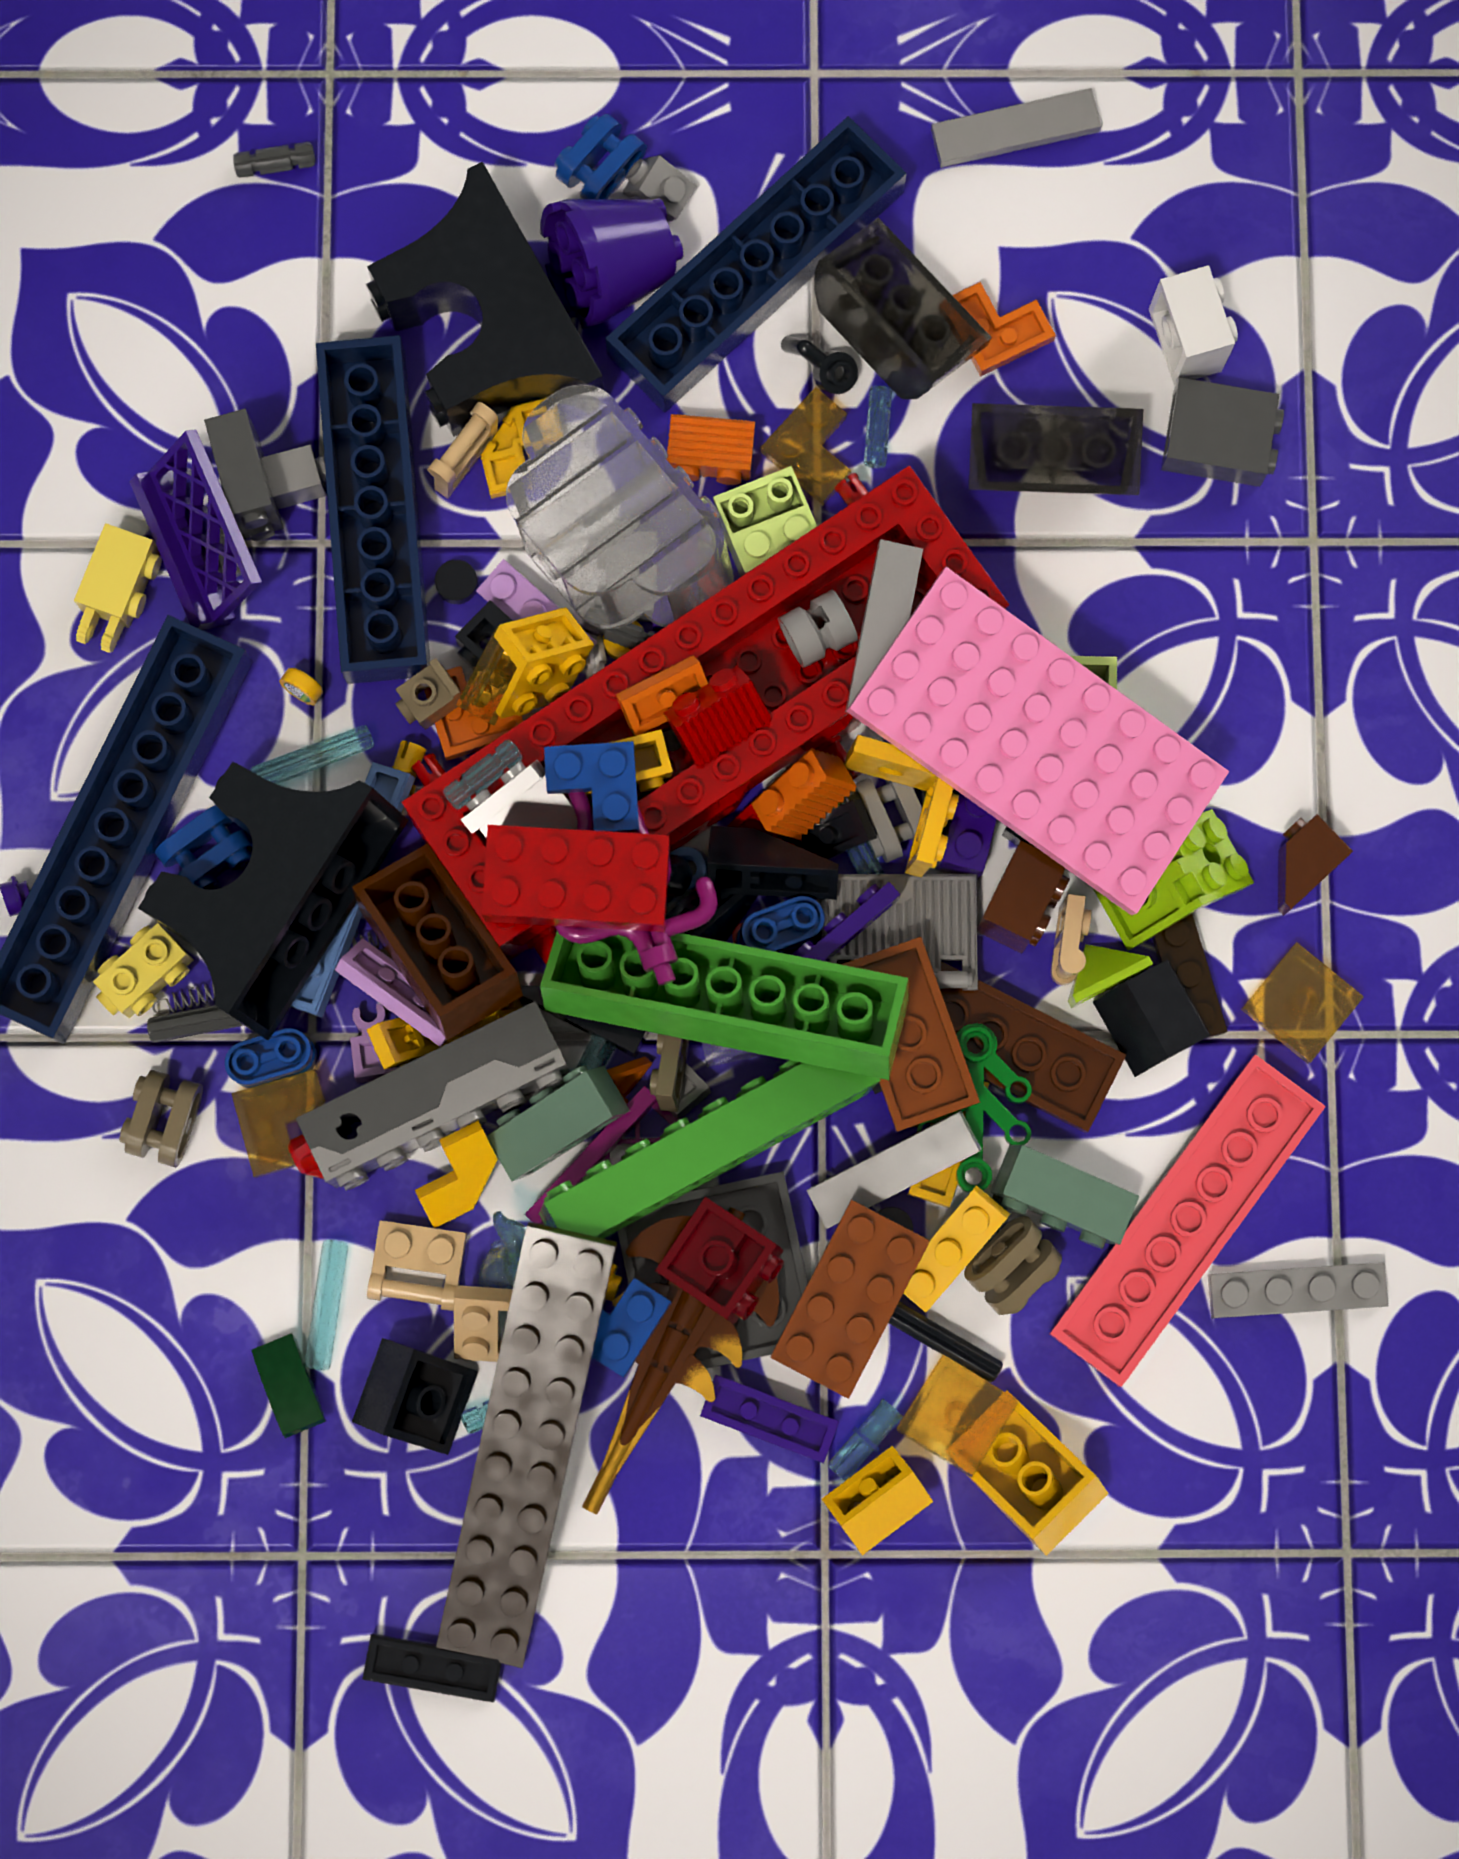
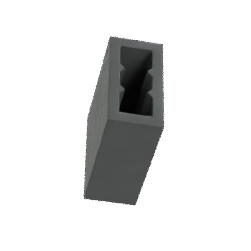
M1179 377L1172 396L1161 470L1260 487L1267 474L1273 475L1277 463L1278 449H1272L1271 447L1273 434H1280L1283 423L1284 410L1277 409L1280 394Z
M246 408L205 419L204 422L223 492L243 539L250 538L252 541H260L272 537L275 534L274 531L284 529L279 509L270 490L262 460L264 454L260 439Z

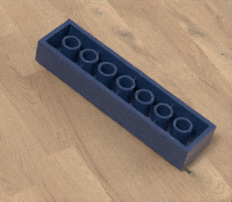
M847 116L605 338L607 355L665 413L904 193L907 173Z
M400 335L316 343L341 673L347 684L412 678L430 665V648L406 355Z

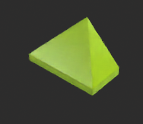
M1085 944L1083 953L1086 957V964L1074 979L1068 1003L1073 1008L1147 971L1153 965L1150 957Z

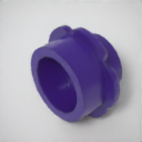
M11 876L12 881L0 884L4 903L10 917L19 914L30 892L27 881L18 883L15 876Z

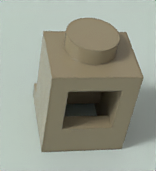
M437 658L429 662L430 665L395 689L402 698L395 703L409 724L417 720L425 730L467 701ZM428 687L431 688L432 694L429 699L424 701L418 699V694Z

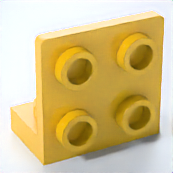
M566 607L499 624L494 638L517 669L495 711L500 719L513 715H526L534 709L547 706L571 690L578 674L586 665V659L594 643Z

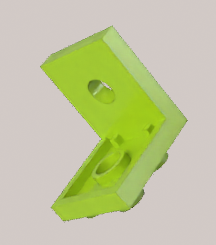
M1210 809L1201 814L1149 894L1147 903L1142 905L1137 914L1130 915L1094 888L1093 890L1126 949L1129 951L1196 910L1238 893L1254 884V881L1249 874L1247 863L1237 853L1227 836V829L1224 823L1215 815L1213 809Z

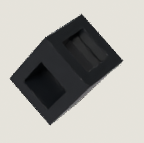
M489 600L455 635V639L461 647L457 652L458 656L474 671L479 666H482L489 673L506 655V652L494 638V634L499 624L513 620ZM485 638H492L496 642L488 650L480 647L481 642Z

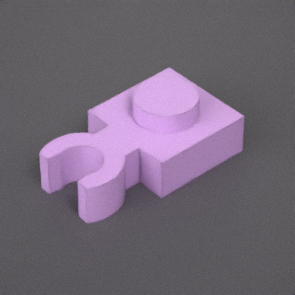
M376 1004L377 1017L371 1022L363 1021V1015L359 1007L353 1010V1021L357 1029L362 1033V1036L350 1038L354 1076L358 1084L370 1082L399 1068V1066L383 1069L367 1032V1029L376 1023L388 1020L387 1013L382 1004Z

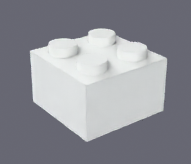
M1209 265L1160 279L1149 307V312L1174 385L1177 384L1179 377L1195 380L1222 372L1235 345V341L1238 340L1235 322L1231 316L1226 317L1222 305L1225 299L1223 286L1219 278L1213 279Z

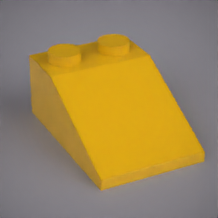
M1008 1390L945 1451L953 1462L1045 1556L1109 1494L1098 1477Z

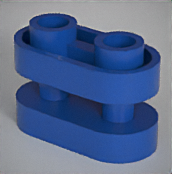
M604 114L600 118L596 115L587 122L583 128L582 137L573 147H565L555 161V166L557 167L555 176L568 188H573L582 182L584 184L580 195L582 199H609L626 180L627 173L633 164L639 159H643L647 145L634 134L628 135L621 141L618 137L621 133L622 125L609 114ZM609 152V156L594 171L592 168Z
M214 805L164 840L156 848L155 854L166 868L178 863L183 870L177 875L187 877L202 889H212L218 883L216 877L229 868L235 871L250 861L252 855L250 851L253 848V843L245 830H239L231 834L228 827L233 821ZM214 838L217 844L196 859L192 853Z
M798 896L748 916L737 932L735 944L788 954L799 949L807 941H813L824 925V911L821 905L813 898Z
M286 1028L275 1031L269 1041L258 1036L233 1045L226 1054L225 1069L228 1076L241 1086L251 1090L261 1089L309 1073L316 1064L317 1049L314 1043L301 1031Z

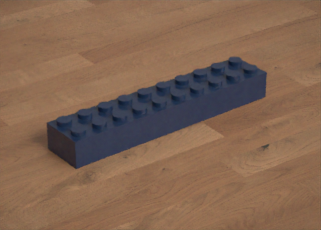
M167 615L0 951L1 1016L65 1045L94 986L93 981L99 976L97 971L106 961L157 858L155 850L166 840L253 663L245 649Z

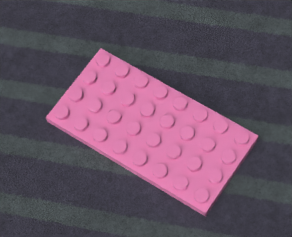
M945 567L940 572L846 710V712L1130 915L1138 913L1229 773L1219 763L948 567Z

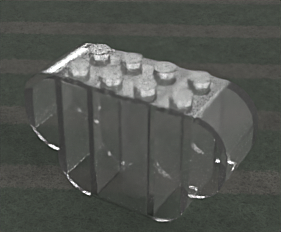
M572 385L555 392L537 405L525 421L522 438L529 459L514 471L507 484L506 502L509 512L516 522L522 545L528 556L585 622L595 627L613 629L631 624L644 615L651 622L666 627L731 584L734 580L725 535L717 519L720 517L719 512L707 496L699 498L692 490L694 484L682 467L678 466L674 469L666 460L668 454L659 440L654 436L650 439L645 436L641 431L643 425L631 408L627 407L623 410L610 394L598 387Z

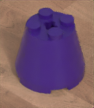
M659 198L654 200L565 199L546 205L542 212L540 234L543 238L548 237L549 241L548 255L550 263L545 264L547 275L569 317H576L580 321L581 329L605 322L662 287L675 275L676 261L683 259L682 243L677 235L671 234L667 222L666 207Z

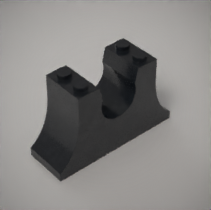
M483 161L467 169L466 180L459 198L436 226L416 241L367 266L371 281L366 283V287L371 296V303L380 320L383 322L389 319L395 332L421 326L433 316L445 312L466 314L474 318L481 325L477 338L469 347L458 353L447 355L426 374L430 389L424 392L430 403L431 413L440 428L445 425L448 426L453 437L458 435L471 419L470 411L477 402L485 404L496 414L509 410L511 406L549 397L553 398V402L574 404L590 411L606 403L603 376Z
M232 762L225 774L217 781L216 788L209 798L228 818L251 835L253 843L252 855L246 869L235 881L218 889H202L187 877L161 871L156 881L147 889L138 909L181 939L190 943L204 960L213 981L215 1006L269 1041L356 904L357 900L352 886L375 874L409 820L373 787L360 780L349 786L331 791H300L277 785Z

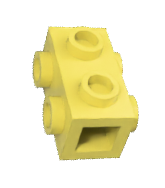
M159 923L152 928L148 925L138 931L130 940L132 946L120 957L118 955L110 957L97 971L99 976L93 983L101 992L96 998L113 1016L118 1011L128 1018H131L134 1014L137 1016L143 1015L158 1000L155 995L167 984L170 987L175 986L190 971L187 966L194 960Z

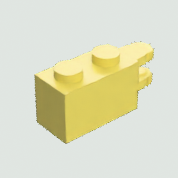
M105 523L74 598V602L84 612L76 634L77 642L89 643L99 618H102L109 622L101 639V650L108 653L113 652L124 627L130 628L133 618L138 619L141 616L146 603V595L143 593L149 579L154 580L158 575L162 563V557L159 555V550L152 539Z

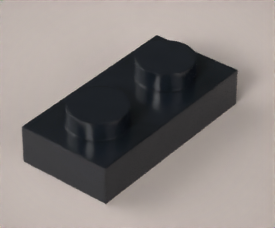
M861 798L834 808L831 813H826L825 819L820 818L819 824H814L813 829H808L807 835L802 834L801 840L787 837L788 842L828 860L877 838Z

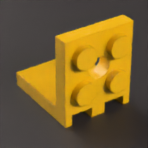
M857 735L847 753L844 764L847 769L926 791L905 869L906 874L921 878L929 868L935 869L937 862L942 861L948 841V836L941 835L942 829L947 826L948 820L953 819L959 795L952 793L953 787L894 745Z

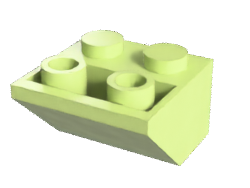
M792 466L713 496L723 533L740 577L817 527Z

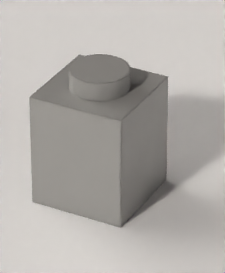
M311 445L262 457L272 497L278 509L326 496L323 482H326L325 459L323 456L316 458Z

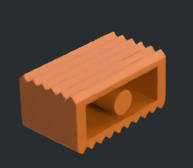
M671 414L666 460L667 473L674 474V477L678 480L689 482L698 481L700 476L716 477V481L724 485H739L741 480L749 481L751 478L755 421Z
M811 747L755 798L751 804L766 831L801 840L802 834L807 835L808 829H813L814 824H819L820 818L825 819L826 813H831L832 808H837L838 802L843 803L844 797L850 796V791H856V784L843 761L838 756L835 757L828 752L825 754L823 751L820 752L818 749L815 750Z

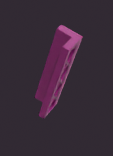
M643 1086L627 1104L630 1112L606 1126L524 1215L533 1223L544 1225L539 1212L545 1202L543 1199L547 1197L546 1193L569 1180L573 1187L583 1182L582 1178L587 1175L585 1172L603 1162L604 1159L610 1160V1153L617 1145H634L646 1139H640V1121L652 1108L670 1125L678 1120L669 1111H661L656 1096L651 1095L650 1090ZM635 1127V1139H624ZM648 1138L651 1144L660 1140V1138Z

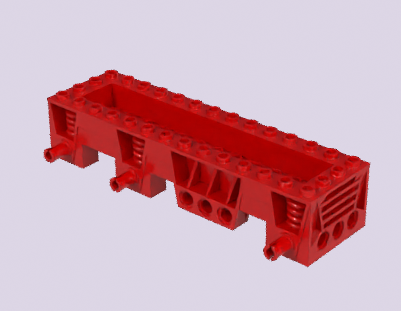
M910 465L870 492L862 484L857 473L849 475L848 482L845 479L841 480L834 489L847 504L846 508L731 584H728L717 565L708 568V576L705 572H702L695 579V583L700 586L707 596V600L449 771L445 772L434 753L423 757L432 771L431 774L428 773L420 760L413 764L411 770L417 775L424 787L401 803L424 842L428 843L509 961L525 950L535 948L543 962L547 965L557 929L555 926L485 922L481 912L487 838L480 829L471 833L461 819L471 812L466 804L486 788L493 795L503 787L505 783L500 777L521 761L527 768L534 761L538 760L545 768L544 747L609 743L635 736L629 729L616 694L693 655L700 662L708 684L712 675L717 671L726 668L732 669L738 665L751 679L772 718L770 723H764L762 728H757L754 733H749L748 737L742 738L740 742H735L733 747H727L725 752H720L718 756L712 757L711 761H706L703 766H697L682 746L675 751L667 750L673 771L671 778L664 779L665 784L649 792L640 793L637 786V802L649 834L669 835L671 854L674 850L710 828L711 825L716 824L734 812L747 791L783 767L786 769L791 767L811 747L815 750L818 749L820 752L823 751L825 754L828 752L830 755L838 756L845 764L847 752L840 742L844 736L855 730L860 724V721L848 712H845L880 539L923 549L911 615L945 567H948L1004 609L1009 607L1010 604ZM830 590H834L854 624L858 640L838 651L832 648L826 649L825 658L803 668L795 658L782 633L778 617L797 607L808 610L810 609L811 600ZM667 721L645 733L660 729L664 733L667 730L673 729ZM847 769L853 780L861 774L860 772Z

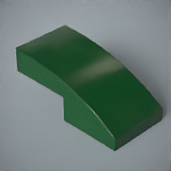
M292 1333L251 1350L266 1395L284 1438L326 1422L314 1383L309 1378L297 1339Z

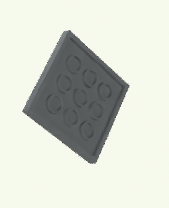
M784 1171L690 1191L617 1231L628 1285L633 1278H637L645 1284H667L668 1279L655 1271L659 1263L643 1257H628L625 1253L626 1249L644 1229L654 1223L676 1216H692L705 1197L728 1211L729 1207H733L745 1213L744 1223L784 1250L779 1257L784 1260V1265L777 1276L780 1300L774 1325L768 1327L755 1312L746 1320L738 1318L736 1323L733 1324L739 1334L742 1346V1361L772 1354L808 1284ZM699 1347L694 1355L706 1369L732 1363L721 1352L711 1348Z

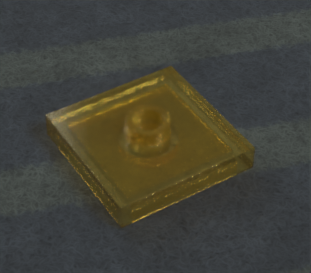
M1296 942L1241 1010L1309 1064L1364 996Z
M942 1355L896 1429L902 1435L972 1478L1019 1403L1011 1395L947 1356Z

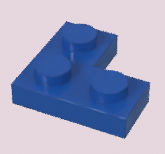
M634 741L544 747L547 794L592 791L594 831L639 833Z
M633 1278L612 1313L609 1314L602 1309L592 1358L623 1378L626 1377L673 1301L637 1278Z

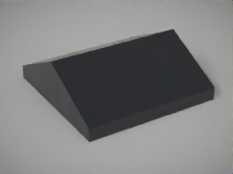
M1165 960L1131 978L1093 1001L1120 1052L1126 1054L1125 1061L1134 1077L1139 1076L1211 1035L1169 960Z

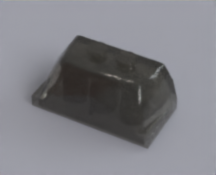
M879 217L819 260L815 268L814 293L818 310L901 399H918L987 347L992 339Z
M972 403L968 490L1140 495L1143 409Z

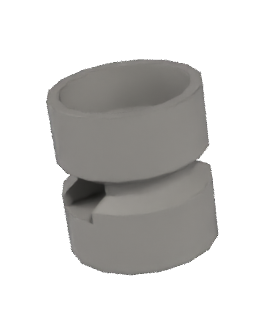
M830 590L811 600L810 609L808 610L797 607L778 617L782 633L795 658L803 668L825 658L826 649L832 648L838 651L858 640L854 624L834 590Z

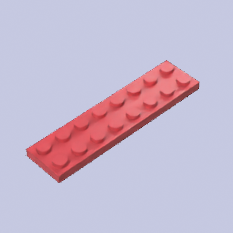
M1256 1054L1253 1055L1129 1223L1121 1245H1113L1049 1332V1335L1118 1387H1122L1326 1106Z

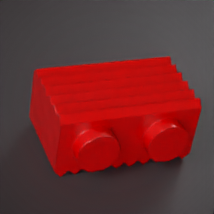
M738 665L732 669L726 668L717 671L710 678L709 684L695 693L688 692L680 695L674 700L672 707L663 712L683 749L697 766H703L706 761H711L712 757L718 756L720 752H725L727 747H733L735 742H740L742 738L748 737L749 733H754L757 728H762L764 723H770L772 719L751 679Z

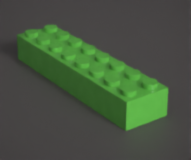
M558 931L556 933L540 984L545 1011L885 1080L890 1079L908 1006L909 978L680 933L671 936L678 957V961L671 964L676 980L659 986L654 971H644L638 951L633 942L627 937L616 935L592 943L578 944L568 941Z
M789 1060L779 1067V1071L773 1075L774 1078L768 1082L764 1076H760L741 1087V1092L735 1095L736 1099L728 1102L725 1096L705 1106L702 1109L703 1112L697 1116L698 1119L690 1123L687 1117L680 1119L663 1130L665 1133L659 1136V1141L651 1144L649 1139L646 1138L626 1149V1154L621 1157L622 1161L612 1165L610 1160L607 1159L585 1172L587 1175L582 1178L583 1182L574 1187L569 1180L546 1193L547 1197L543 1199L545 1202L542 1205L539 1216L546 1226L604 1239L866 1096L881 1080L880 1078Z

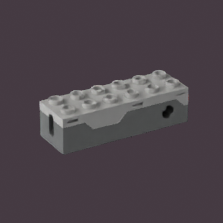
M536 1001L295 1118L303 1134L291 1139L288 1149L300 1173L324 1179L325 1182L335 1188L344 1187L348 1191L369 1180L367 1173L379 1167L389 1171L406 1163L409 1160L406 1154L418 1148H423L424 1152L441 1146L439 1139L458 1128L462 1129L478 1120L483 1125L487 1122L485 1115L499 1108L503 1113L510 1112L526 1103L524 1096L538 1089L542 1091L552 1087L555 1090L565 1084L563 1077L570 1070ZM361 1121L362 1125L356 1129L358 1136L354 1139H347V1135L352 1132L350 1125Z

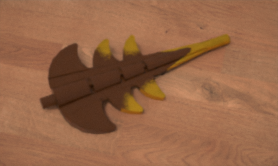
M733 1207L728 1209L729 1213L743 1221L745 1213ZM676 1216L654 1223L644 1229L626 1249V1255L628 1257L652 1259L660 1264L692 1216ZM777 1277L771 1283L764 1280L755 1293V1296L759 1298V1302L754 1312L762 1318L768 1327L774 1325L778 1314L780 1297ZM669 1280L667 1284H646L673 1302L635 1361L638 1366L603 1464L582 1505L584 1509L597 1515L617 1474L676 1383L694 1389L708 1402L715 1400L714 1385L710 1374L701 1361L694 1356L698 1348L706 1347L719 1351L730 1359L735 1367L739 1368L742 1366V1346L734 1325ZM624 1292L613 1300L614 1307H616Z

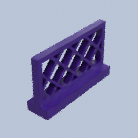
M186 430L149 472L137 473L129 482L190 625L206 630L228 626L236 618L233 610L262 581L197 430ZM188 451L192 458L191 469L187 467ZM187 479L191 480L190 498L186 496ZM204 488L208 495V507L203 505ZM203 517L207 518V536L202 534ZM220 525L225 534L224 545L220 543ZM219 554L224 557L223 574L218 571ZM237 565L244 579L242 583L236 581Z

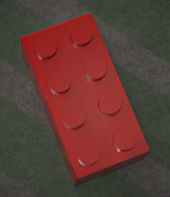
M488 824L481 915L485 922L665 932L670 836Z

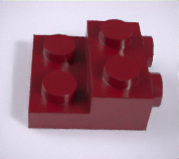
M705 1197L655 1271L732 1324H735L738 1318L746 1320L754 1312L759 1302V1298L755 1296V1293L763 1281L771 1283L780 1273L784 1260L779 1257L784 1250Z

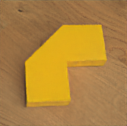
M552 397L511 406L492 441H489L480 455L491 499L532 489L522 450L563 440Z
M479 1120L439 1139L454 1171L415 1189L433 1228H437L474 1209L498 1160Z

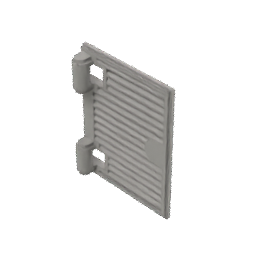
M838 874L837 900L821 899V907L825 915L824 925L821 929V939L827 935L823 928L841 912H844L848 917L859 908L860 905L856 900L875 883L881 889L890 882L901 895L893 906L827 962L837 964V961H852L922 937L940 990L941 988H962V991L978 990L976 874H924L921 878L909 874ZM941 961H962V971H941Z

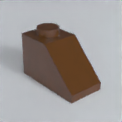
M1318 814L1308 823L1301 817L1283 834L1288 840L1278 850V911L1283 916L1353 852Z

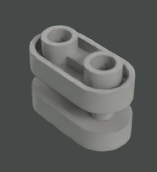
M867 778L855 783L856 791L848 799L849 802L859 798L862 799L877 836L876 839L867 842L875 858L882 856L884 861L888 863L903 856L900 843L909 839L913 842L922 807L913 787L885 780L886 785L876 789L872 781ZM892 800L903 821V824L896 827L892 826L883 805Z

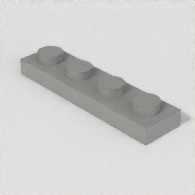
M1384 1262L1207 1275L1211 1319L1389 1306Z

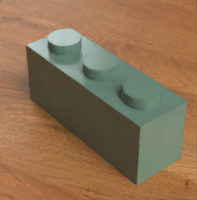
M582 1065L563 1077L565 1085L556 1091L552 1087L542 1090L529 1099L532 1104L530 1108L522 1113L517 1108L496 1121L499 1128L486 1137L511 1181L535 1173L630 1112L629 1107L605 1066L588 1070L586 1065Z
M1009 1145L991 1190V1194L1003 1198L1002 1207L1021 1215H1025L1027 1209L1042 1215L1041 1224L1061 1232L1065 1231L1066 1226L1081 1232L1079 1236L1080 1241L1100 1249L1104 1248L1105 1243L1121 1245L1139 1195L1024 1145Z

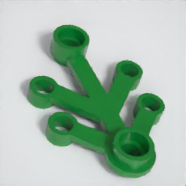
M979 1023L968 1024L962 1027L956 1034L980 1103L960 1109L962 1113L965 1111V1119L981 1147L980 1152L966 1158L956 1171L957 1184L967 1193H970L976 1185L984 1191L992 1180L991 1168L983 1160V1111L1004 1131L1005 1141L1009 1145H1025L1031 1138L1029 1125L1024 1121L1017 1120L984 1086V1068L1005 1086V1096L1014 1104H1021L1030 1097L1032 1093L1031 1084L1026 1078L1017 1076L996 1054L997 1039L990 1028ZM977 1038L981 1040L983 1050L977 1054L971 1053L967 1048L969 1039ZM1015 1082L1022 1083L1026 1088L1025 1096L1015 1098L1010 1092V1086ZM958 1111L919 1124L917 1132L921 1131L924 1125L935 1124ZM1021 1126L1026 1133L1025 1139L1020 1142L1012 1140L1009 1133L1011 1127ZM970 1168H975L981 1173V1181L976 1185L969 1184L965 1179V1173Z

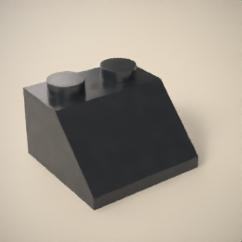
M382 1338L352 1422L379 1434L448 1455L478 1371Z

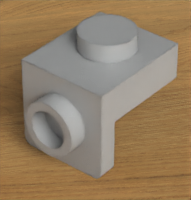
M658 155L643 160L639 159L633 164L627 173L626 179L629 182L624 188L623 193L629 198L639 196L641 199H661L666 207L667 220L672 221L677 220L697 185Z

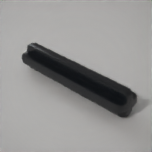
M899 1301L888 1322L889 1324L988 1382L996 1380L1003 1367V1363L999 1359Z

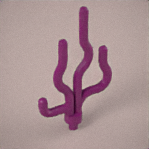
M587 792L568 793L577 818L576 830L594 831L593 809ZM638 806L639 833L649 834ZM669 857L668 883H669V879H670V875H671L670 857ZM700 877L695 884L700 898L699 906L695 910L666 919L665 932L555 926V928L565 939L578 944L592 943L616 935L627 937L635 945L644 971H654L658 984L661 986L676 980L671 964L677 962L678 957L671 936L700 927L709 922L716 912L718 904L717 893L710 878Z

